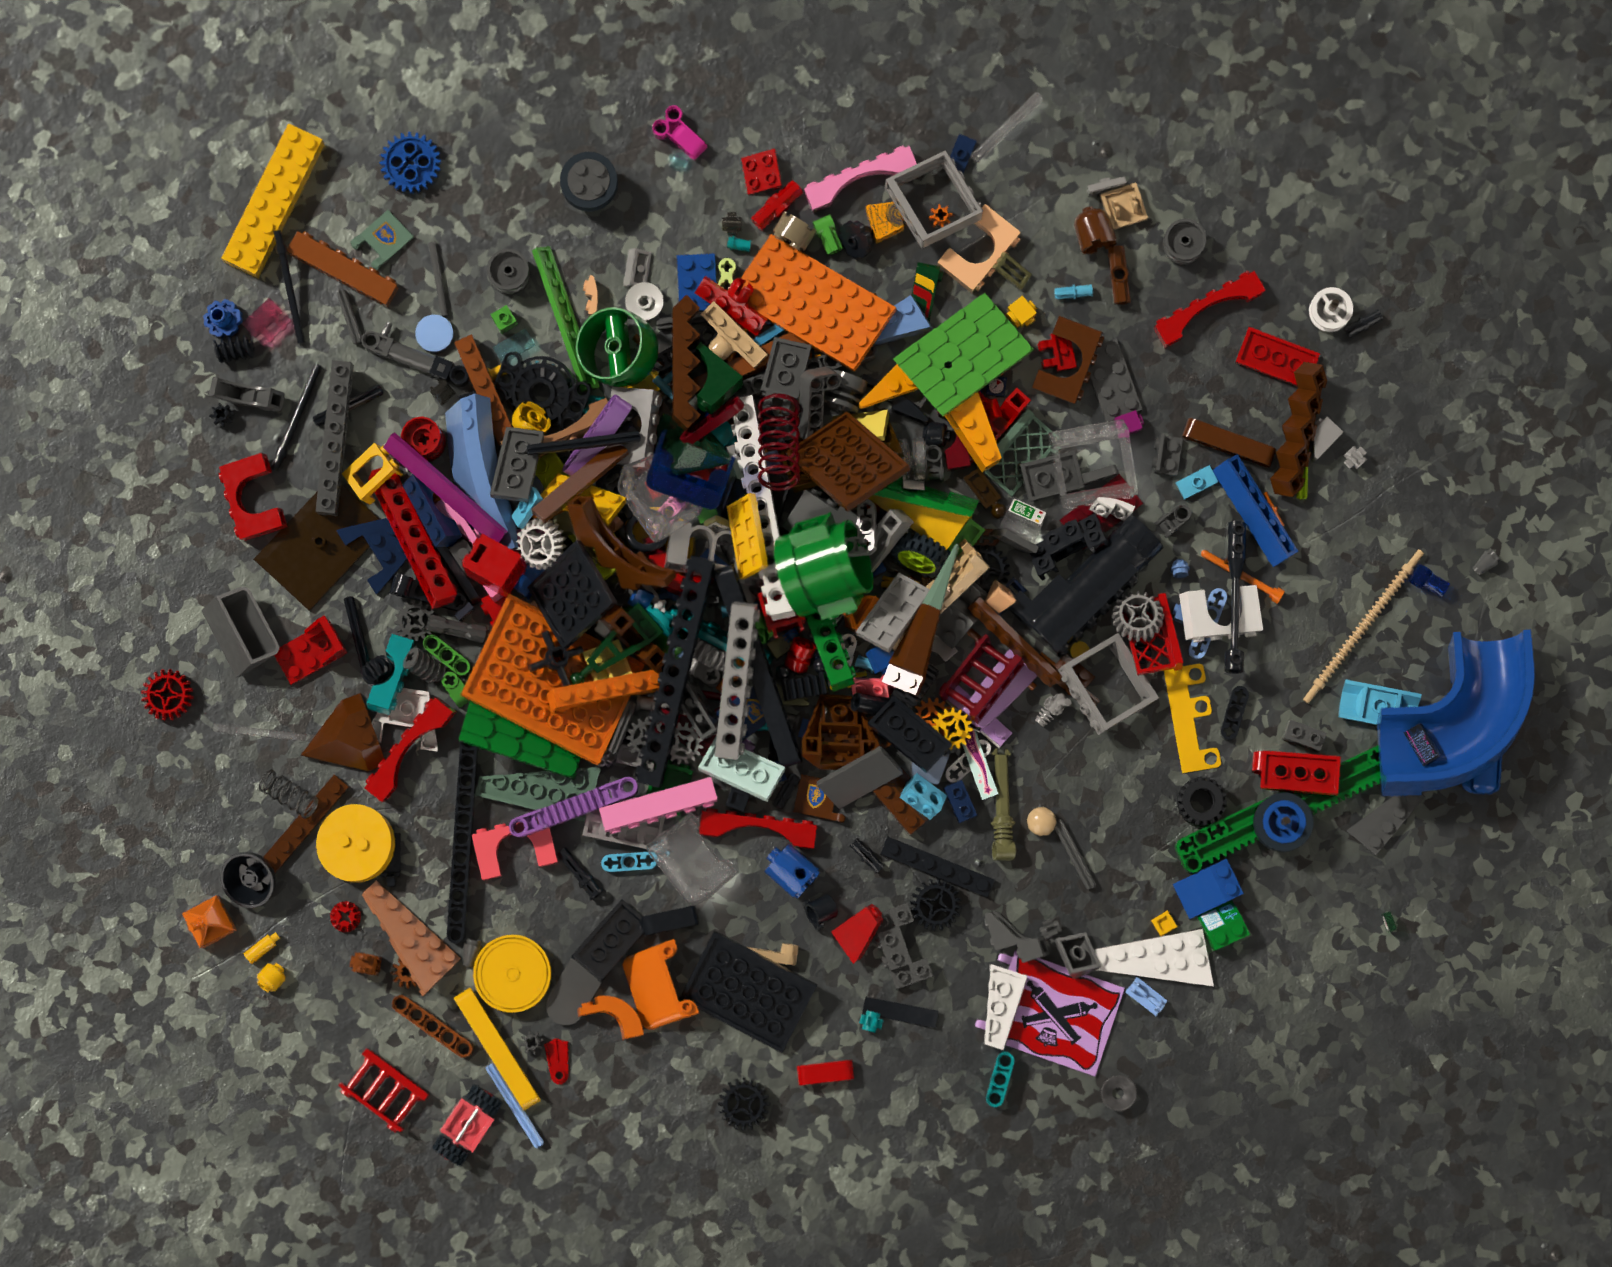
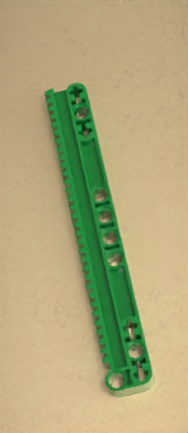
M1378 745L1340 763L1338 796L1306 795L1297 792L1288 793L1303 799L1309 806L1312 814L1315 815L1317 814V809L1321 812L1324 810V806L1328 809L1331 807V803L1336 805L1338 800L1344 801L1345 796L1349 799L1352 797V793L1357 795L1359 790L1363 792L1366 790V787L1370 789L1373 787V784H1380L1379 757L1377 761L1376 759L1372 760L1370 757L1373 753H1379ZM1323 771V772H1320V773H1318V774H1316V775H1314V776H1315L1317 779H1318L1320 776H1324V777H1325V772H1324V771ZM1264 800L1178 840L1175 844V851L1185 871L1191 874L1196 873L1201 869L1203 862L1206 861L1208 864H1212L1213 858L1218 861L1220 860V855L1224 858L1227 856V852L1231 855L1234 853V849L1239 851L1241 846L1247 847L1248 842L1252 845L1255 843V839L1259 841L1254 831L1253 819L1256 809ZM1216 826L1223 828L1221 836L1219 833L1211 836L1210 833L1217 829ZM1201 833L1206 836L1205 844L1198 843L1196 839L1198 834ZM1192 837L1194 845L1189 846L1187 852L1180 850L1181 842L1187 844L1191 842L1189 838ZM1190 859L1196 860L1198 864L1195 870L1188 867Z

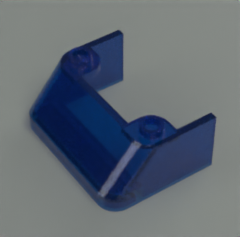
M664 429L646 477L647 486L651 490L709 510L717 508L727 486L737 454L732 455L727 471L716 469L711 472L708 481L672 469L673 455L669 451L662 449L668 430Z

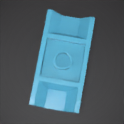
M1345 680L1338 717L1377 725L1381 708L1418 707L1421 694Z

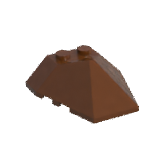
M825 694L820 695L812 718L802 738V757L818 769L838 770L879 747V741L875 738L873 729L868 726L867 714L851 710L850 704L853 696Z

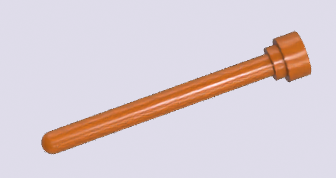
M1207 550L1201 552L1203 558L1230 572L1229 566L1224 564V560ZM1242 571V580L1251 585H1257L1259 590L1269 595L1271 601L1276 604L1279 603L1285 593L1283 589L1279 587L1278 589L1275 587L1271 588Z

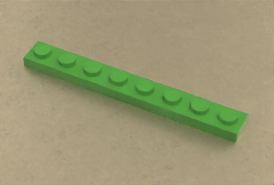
M550 246L535 248L532 250L577 381H587L591 384L592 390H596L600 387L598 381L586 373L577 359L576 340L579 327ZM579 385L581 392L588 391L585 385Z

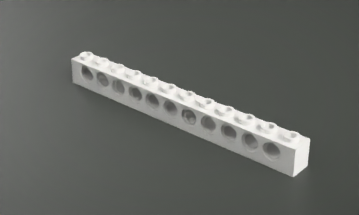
M753 395L740 397L745 406L732 417L734 424L731 425L733 436L737 435L738 442H735L736 453H740L741 460H738L740 471L744 473V477L741 478L743 489H747L748 494L754 493L753 489L755 487H762L761 491L755 494L758 506L761 504L765 505V508L759 511L761 524L764 522L769 523L766 528L762 529L764 542L767 540L772 541L770 546L765 547L767 558L771 559L774 558L775 540L780 537L772 490L762 486L758 481V474L761 471L758 467V462L761 459L758 455V450L761 447L758 443V438L761 433L758 431L759 420ZM742 416H748L746 421H739ZM745 434H752L749 439H743ZM764 448L762 450L763 456H765ZM750 451L755 452V454L752 457L746 456V454ZM763 460L762 462L763 468L767 467L766 460ZM752 469H758L755 475L749 474ZM763 473L762 479L764 481L770 482L769 473ZM774 562L772 565H768V567L759 571L760 579L764 580V585L761 586L763 597H767L768 604H765L766 614L770 615L773 621L795 616V612L785 597L779 579L775 583H770L772 577H778ZM775 595H782L779 601H773Z

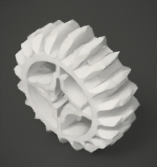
M535 518L532 521H528L524 529H521L522 531L517 534L520 539L516 542L520 544V547L516 550H521L522 553L520 555L525 557V563H530L532 568L536 567L538 570H546L564 553L562 549L567 547V545L563 544L566 538L561 536L563 530L558 531L559 525H553V520L544 523L539 518ZM535 530H543L545 534L541 535L540 533H537ZM538 553H542L543 555L545 554V555L547 556V558H546V559H545V558H541V557H539L537 554H538Z

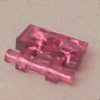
M268 298L242 325L255 338L262 334L264 337L259 342L264 347L267 343H271L281 330L284 331L291 320L287 315L280 320L278 317L283 311ZM274 322L276 326L268 332L266 328Z

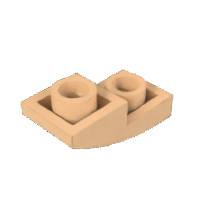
M591 275L589 280H585L583 291H586V297L592 298V300H588L586 311H589V317L598 311V291L594 276Z

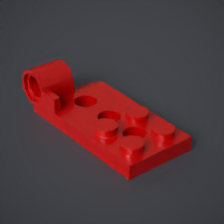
M1265 750L1253 752L1252 773L1261 775L1260 789L1338 796L1341 756ZM1278 767H1284L1287 773L1284 776H1278L1275 770ZM1299 768L1304 769L1306 775L1302 778L1295 775V771ZM1317 770H1322L1325 772V777L1317 779L1314 773Z

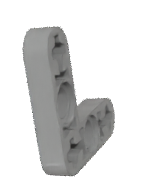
M866 499L857 506V537L845 538L846 544L853 543V549L848 552L849 557L871 555L877 549V508L869 499ZM868 504L871 508L867 510L866 514L863 508H866V505ZM870 522L872 524L871 529L864 532L862 529L863 525ZM867 542H869L871 546H868V549H865L863 546L866 545Z

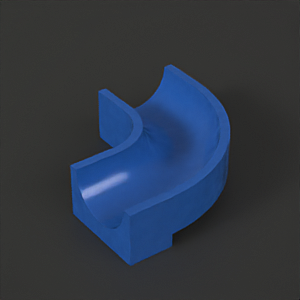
M1523 630L1514 637L1498 641H1473L1464 638L1461 632H1453L1448 646L1450 680L1452 684L1450 692L1440 701L1428 706L1381 708L1377 720L1382 796L1421 795L1422 791L1440 790L1456 786L1480 775L1505 754L1521 729L1533 695L1534 660L1531 630ZM1421 722L1441 757L1426 766L1422 765L1404 732Z

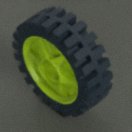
M913 532L905 533L890 552L891 558H893L894 562H897L898 566H903L902 569L905 571L910 570L909 573L923 575L924 578H928V576L930 578H937L949 556L948 551L945 550L944 546H940L938 541L934 542V539L931 537L928 539L926 535L920 536L919 533L914 535Z

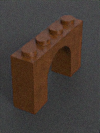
M1059 316L1052 334L1070 340L1080 348L1082 353L1081 367L1070 377H1059L1043 370H1038L1032 388L1076 404L1077 400L1081 401L1084 390L1081 389L1083 384L1089 381L1091 373L1088 372L1091 365H1095L1098 357L1095 352L1097 347L1101 348L1105 337L1102 336V331Z
M616 604L599 619L609 631L612 629L617 632L615 637L626 648L644 639L632 626L635 621ZM651 642L632 655L644 665L657 672L663 666L662 661L665 653Z

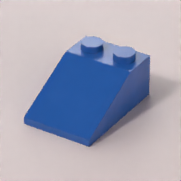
M1227 859L1172 884L1189 919L1244 894Z

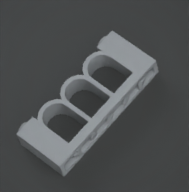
M673 520L670 526L664 568L687 573L685 565L689 540L695 536L703 537L708 541V559L714 560L716 544L718 542L727 541L733 545L731 531L724 530L715 535L709 527L703 525L692 527V523H688L685 520ZM765 541V547L770 546L772 541ZM735 557L734 566H735V569H736L737 574H738L737 563H736V557ZM774 558L768 559V565H772L775 562ZM716 564L714 570L725 567V565ZM697 571L693 574V575L702 576V575H701L699 572H697ZM759 572L747 579H739L741 584L756 587L764 585V580L760 579ZM772 577L770 583L777 582L779 577Z

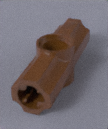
M1120 245L1108 247L1114 305H1124L1130 303L1125 248ZM1120 271L1124 274V278L1117 279L1114 273Z

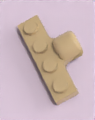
M714 301L700 314L718 333L708 344V348L723 361L733 352H738L755 369L768 356Z

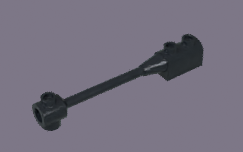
M1231 521L1225 526L1224 564H1228L1232 579L1231 649L1225 651L1224 671L1230 674L1244 672V652L1238 649L1239 586L1243 566L1246 561V523L1241 521Z

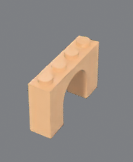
M986 204L982 207V219L974 224L991 237L994 243L992 256L982 263H970L949 248L937 262V266H940V269L972 294L975 290L979 292L984 286L985 282L983 280L987 275L991 277L996 270L993 268V265L998 263L997 260L1002 257V252L1007 253L1011 246L1015 248L1021 240L1019 238L1021 232Z

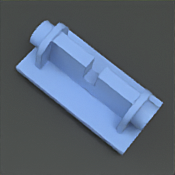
M1138 977L1126 990L1129 996L1155 1016L1163 1009L1167 1002L1164 997Z

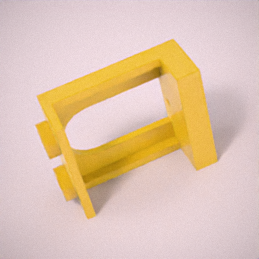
M373 443L342 473L360 500L369 505L375 501L372 494L394 473L400 476L403 475L399 469V463L389 456L390 454L383 448L384 445L379 446L376 443ZM375 456H381L383 459L381 470L364 484L356 473L370 459Z

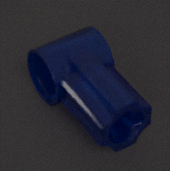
M1417 564L1408 580L1414 586L1426 589L1440 598L1443 597L1450 583L1436 576L1432 570L1421 564Z

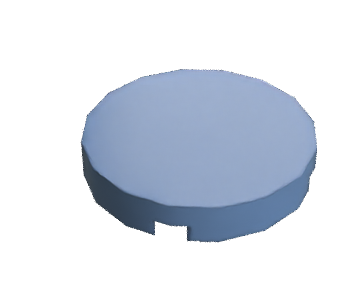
M429 315L419 321L415 336L418 344L424 350L438 353L450 346L454 331L451 323L445 317Z

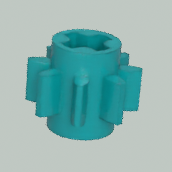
M868 1010L866 1015L861 1014L859 1023L863 1024L862 1029L876 1033L877 1028L881 1029L883 1020L880 1019L881 1014Z

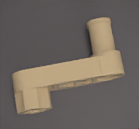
M782 943L780 952L747 948L776 963L796 965L799 946Z

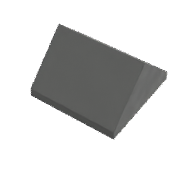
M1086 932L1054 940L1067 971L1074 980L1101 967Z

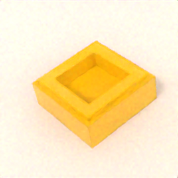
M1168 910L1151 920L1160 937L1177 928Z

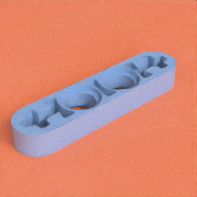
M1221 588L1214 589L1207 600V610H1214L1217 614L1216 619L1213 620L1215 623H1218L1227 600V594ZM1218 592L1221 593L1223 600H1219L1217 606H1220V610L1215 606H1209V603L1214 604L1215 597H1213V594L1216 595ZM1205 638L1203 642L1207 643L1206 645L1204 643L1201 644L1200 650L1203 652L1198 655L1194 654L1195 651L1192 648H1196L1199 642L1194 643L1192 639L1188 650L1189 655L1193 659H1201L1206 654L1211 639Z

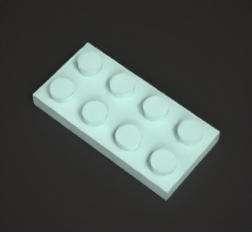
M716 736L700 763L698 770L768 802L785 771V767L744 749V754L740 755L738 760L714 757Z

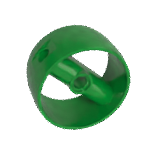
M609 307L592 314L583 323L576 340V355L581 367L592 378L611 387L627 388L640 383L650 374L658 357V339L653 328L640 316L622 308ZM627 319L635 321L640 333L639 350L632 363ZM605 330L607 340L604 348L609 358V377H602L595 364V348L601 334Z

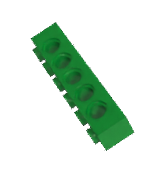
M819 612L805 616L833 692L854 685L853 677H856L853 665H848L847 660H850L847 649H842L841 644L844 641L841 633H836L834 628L838 626L836 620H828V618L823 620L816 619ZM825 631L831 632L828 636H822V633ZM830 648H837L834 653L828 652ZM836 665H843L839 670L834 669Z

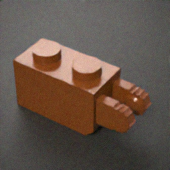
M355 952V956H351L350 967L356 973L379 976L382 957Z

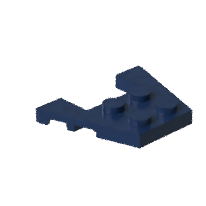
M387 518L337 530L345 545L363 536L383 567V570L367 579L375 594L379 593L407 559Z

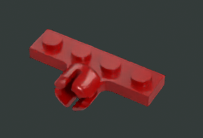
M707 276L704 277L695 294L709 304L714 301L731 319L754 335H759L768 319L748 305V300L754 292L753 286L748 283L746 287L744 286L746 280L737 278L733 280L729 289L726 290Z

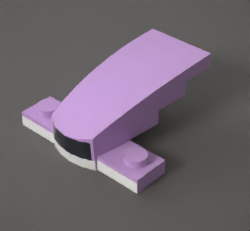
M1009 649L1004 656L1010 659L1015 655ZM999 661L992 670L997 674L1001 673L1005 665ZM1024 663L1023 668L980 723L977 724L972 721L969 727H972L976 732H981L995 746L1000 748L1011 736L1012 732L996 718L1024 692L1037 675L1029 670ZM987 676L980 685L984 688H990L993 684V679ZM959 685L955 688V691L973 703H978L982 698V695L977 691L971 697ZM950 696L947 698L946 702L951 707H954L957 712L962 709V715L968 714L966 720H972L969 715L970 710Z

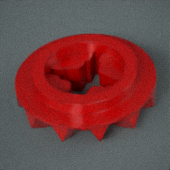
M348 901L336 904L330 912V922L340 932L353 931L361 920L359 908ZM339 911L344 913L350 912V915L348 917L351 923L349 921L347 922L346 920H344L343 922L341 921L339 923L340 919L342 918V916L340 915L341 913Z

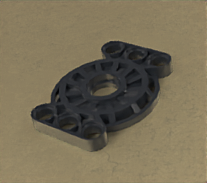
M516 351L505 355L494 383L496 390L503 391L505 395L501 402L507 401L513 413L515 412L514 406L517 408L522 402L524 404L528 401L533 402L544 409L546 419L550 418L552 422L550 427L560 423L561 430L566 429L564 425L566 420L570 419L575 423L582 418L592 393V386L589 382L583 380L576 384L571 371L555 358L535 356L523 361L520 353ZM510 355H515L518 359V363L514 366L508 362ZM543 359L542 363L532 364L531 361ZM547 360L558 364V366L548 364ZM562 368L567 372L568 376L570 377L569 379H567L566 375L561 371ZM505 372L511 376L509 383L502 381L501 376ZM544 383L550 388V397L546 401H539L534 397L533 388L536 384ZM583 384L587 387L588 392L586 395H581L578 392L579 385ZM573 402H578L581 405L580 412H574L571 409Z

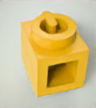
M1022 295L1008 306L1006 316L1017 328L1019 326L1022 328L1024 325L1028 327L1036 320L1034 317H1036L1037 312L1035 310L1037 308L1032 301H1027Z

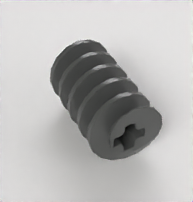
M416 647L408 652L403 661L405 669H409L410 672L420 676L423 680L425 679L428 683L433 681L439 682L445 674L446 667L443 663Z

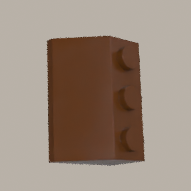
M901 767L902 775L876 788L872 793L910 836L929 819L900 798L906 782L911 779Z

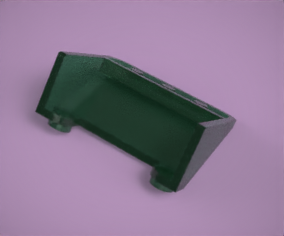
M665 413L662 414L656 429L657 442L654 448L660 452L668 451L675 461L670 465L673 473L677 475L688 474L731 464L733 459L711 433H708L694 444L688 442L683 444L680 436L685 431L672 419V416Z

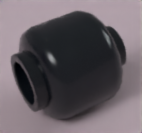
M930 422L923 428L922 439L926 442L927 446L936 445L942 448L945 447L947 442H950L951 430H948L945 423Z

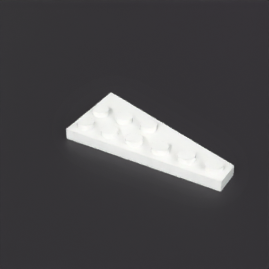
M1203 929L1094 949L1101 965L1097 971L1214 986Z

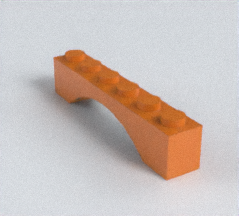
M662 668L657 672L648 670L553 688L547 693L550 710L555 712L610 698L654 693L656 690L659 691L660 683H658V677L660 672H662Z

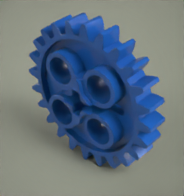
M408 132L407 137L401 133V139L394 136V143L388 141L390 147H383L386 154H380L384 161H380L379 164L385 166L381 169V173H387L384 179H390L388 183L390 186L395 184V190L402 187L403 193L409 189L412 194L415 188L419 193L421 186L427 189L426 183L433 185L431 178H438L435 171H441L440 167L436 165L442 164V162L436 159L441 155L439 152H435L438 149L436 145L431 146L433 143L431 139L426 142V135H423L420 139L418 132H416L414 137H412L411 132ZM414 146L415 150L413 153H406V148ZM400 159L402 164L399 167L392 166L394 160ZM421 159L429 160L426 166L419 165ZM408 160L413 161V162H414V165H411V164L408 165V164H407V161H408ZM409 172L416 173L415 178L411 180L406 179V175Z

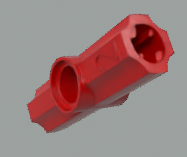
M792 180L778 194H773L765 202V205L751 217V220L762 231L776 217H781L784 211H787L790 205L803 194V190Z

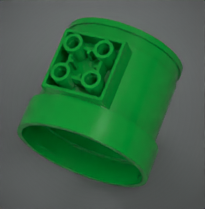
M832 512L796 523L790 534L780 536L775 540L774 558L779 581L788 603L798 616L804 617L819 612L821 620L826 618L832 620L837 618L839 614H852L857 611L864 597L863 593L866 594L872 591L873 570L869 555L849 557L848 552L853 549V543L846 544L845 538L857 537V527L851 520L835 523Z

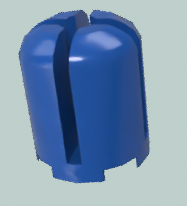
M1502 757L1480 775L1462 783L1463 789L1474 794H1493L1497 792L1501 784Z

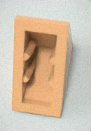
M996 579L992 583L985 600L998 613H1001L1016 601L1011 590Z

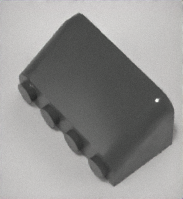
M239 587L218 595L201 610L236 678L248 673L278 653L279 644L248 588Z

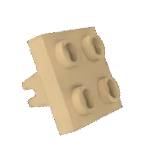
M1137 183L1100 194L1104 210L1110 218L1113 230L1148 220Z

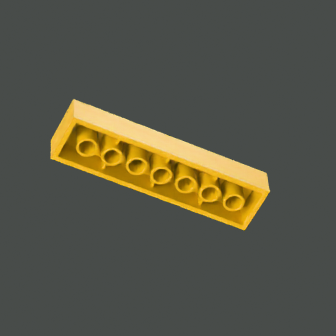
M288 123L221 259L224 263L259 279L276 244L273 231L281 230L282 232L325 146L323 139Z

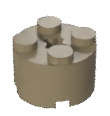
M784 211L773 229L775 238L780 241L790 242V246L798 251H805L817 231L814 228L810 231L811 228L808 227L807 223L792 214L787 217L788 213Z

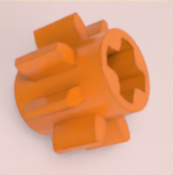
M938 204L936 210L931 209L934 215L929 216V220H934L933 227L940 225L942 228L945 223H951L948 218L952 217L953 214L947 212L948 206L941 208V205ZM938 213H942V216H944L943 220H940Z

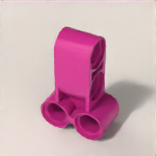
M670 106L665 112L666 120L658 119L653 123V135L660 140L668 137L695 161L708 146L682 122V110L678 106ZM677 112L679 117L673 120L669 118V114ZM658 126H664L666 128V131L664 133H658L656 131V128Z

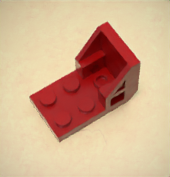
M325 615L306 628L304 634L279 647L275 658L290 685L297 683L348 653L330 620Z

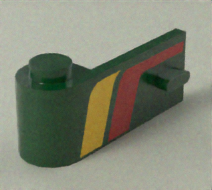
M918 262L911 296L916 300L930 323L938 281H942L943 271L940 270V266Z

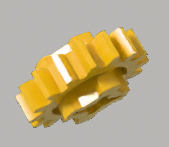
M952 707L951 712L947 708L944 709V714L938 712L939 719L934 718L933 722L936 725L931 726L939 733V727L942 728L945 732L944 737L948 741L954 736L961 737L959 740L950 741L952 743L950 750H952L953 745H956L959 749L961 742L966 745L967 741L965 738L970 739L971 735L968 732L973 731V728L969 727L972 720H966L968 714L962 715V709L955 712L954 707ZM947 716H954L952 720H943ZM960 719L965 725V730L959 724ZM954 721H956L955 729L957 731H953L950 734V736H948L949 728L947 727V725L951 726L954 723Z

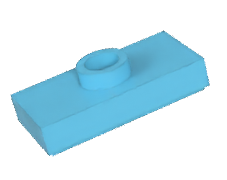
M1209 465L1177 481L1175 484L1185 500L1217 484L1218 480Z
M532 487L529 503L520 501L511 516L518 528L524 529L526 523H528L533 515L531 509L543 500L535 487Z

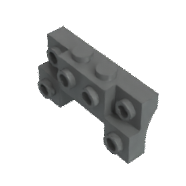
M908 903L881 912L883 921L876 932L878 938L875 941L878 950H883L884 957H881L884 968H889L895 988L899 989L933 977L927 958L912 963L900 930V926L914 922Z

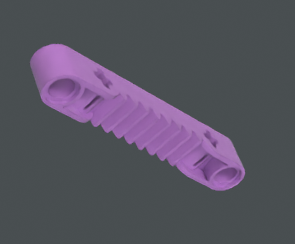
M624 777L578 796L516 817L511 820L509 830L511 834L519 838L596 811L599 808L631 798L638 792V783L631 777ZM625 783H633L634 788L631 792L624 791L623 786ZM518 822L524 824V830L521 833H517L514 829Z

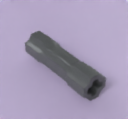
M429 615L426 631L461 637L479 643L484 642L486 627L449 620L435 615Z

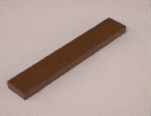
M621 444L605 447L531 509L532 514L542 522L547 523L577 495L579 496L625 458L629 454L628 450Z

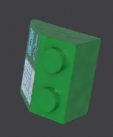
M1232 900L1197 916L1212 951L1250 935L1241 914Z

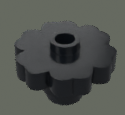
M856 220L854 222L848 221L840 227L841 234L839 235V240L842 247L846 248L848 255L853 258H863L872 251L870 245L873 243L874 233L869 226H865Z

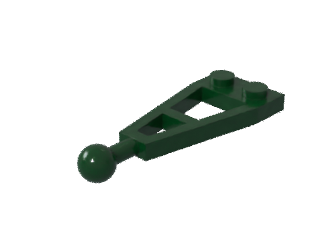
M639 602L626 613L635 621L632 625L644 639L619 652L611 642L617 632L611 629L586 660L589 665L581 672H574L570 675L569 681L571 685L584 683L585 677L595 670L596 673L601 672L649 645L663 633L662 629ZM607 646L615 656L597 665L595 660Z

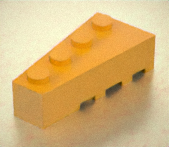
M977 392L945 415V417L983 473L998 464L1002 457L981 398Z

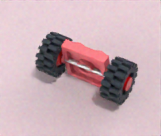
M473 1084L465 1096L475 1106L461 1098L440 1129L442 1133L453 1140L451 1141L439 1135L431 1147L441 1156L460 1167L469 1153L458 1145L461 1144L473 1152L494 1121L482 1109L495 1116L503 1104L494 1095L476 1084Z

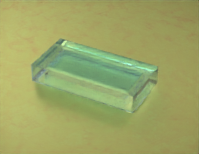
M525 328L497 344L493 349L502 363L507 353L516 351L522 354L534 347L535 343ZM510 355L508 357V361L515 358L516 356Z

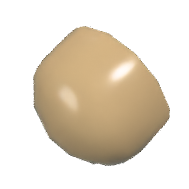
M1045 807L1033 809L1027 818L1028 828L1035 835H1049L1056 826L1054 813Z

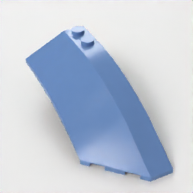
M472 394L461 398L445 413L448 451L455 486L508 531L501 544L514 550L518 548V543L516 542L518 540L517 528L511 517L514 511H512L509 500L491 498L490 496L498 462L493 435L491 401L488 397Z

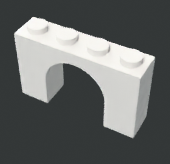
M1257 585L1240 586L1239 635L1245 634V637L1257 636V632L1263 631ZM1205 590L1187 591L1179 594L1186 640L1193 639L1195 643L1205 641V638H1210L1211 641L1221 640L1222 636H1228V639H1231V623L1228 626H1221L1211 619L1207 610Z

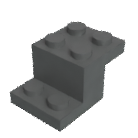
M975 582L970 585L940 614L935 635L953 649L979 620L972 615L968 609L969 605L979 597L985 601L988 593Z

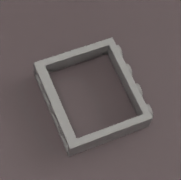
M946 151L885 180L886 191L921 249L982 219L983 209L981 208V203L975 200L972 188L970 186L967 187L964 182L963 173L956 169L954 159ZM943 166L971 214L927 234L899 186Z
M1119 633L1058 669L1062 675L1061 680L1067 684L1071 696L1077 700L1081 712L1087 716L1091 728L1094 727L1098 735L1159 699L1144 674L1137 676L1133 656ZM1109 646L1143 701L1106 723L1072 667Z

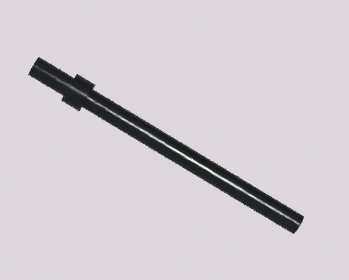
M281 230L273 231L276 241L275 250L276 254L279 255L297 343H304L305 339L286 256L287 247L284 245Z
M314 364L281 445L275 451L276 456L271 466L273 470L278 471L283 457L285 458L288 453V445L322 366L319 364Z

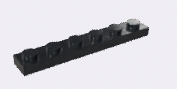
M888 836L880 853L882 856L987 898L995 880Z

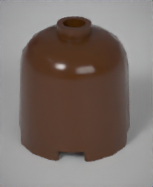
M1093 206L1082 209V213L1074 221V228L1081 252L1083 254L1098 253L1097 249L1105 247L1107 250L1108 247L1115 246L1117 244L1116 235L1107 212L1099 208L1093 209Z

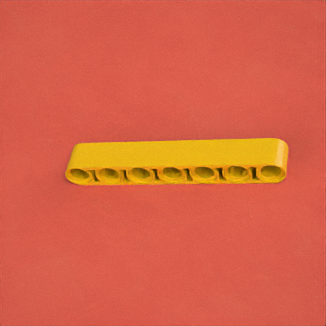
M469 987L455 996L454 1000L522 1109L525 1111L541 1101L473 990Z

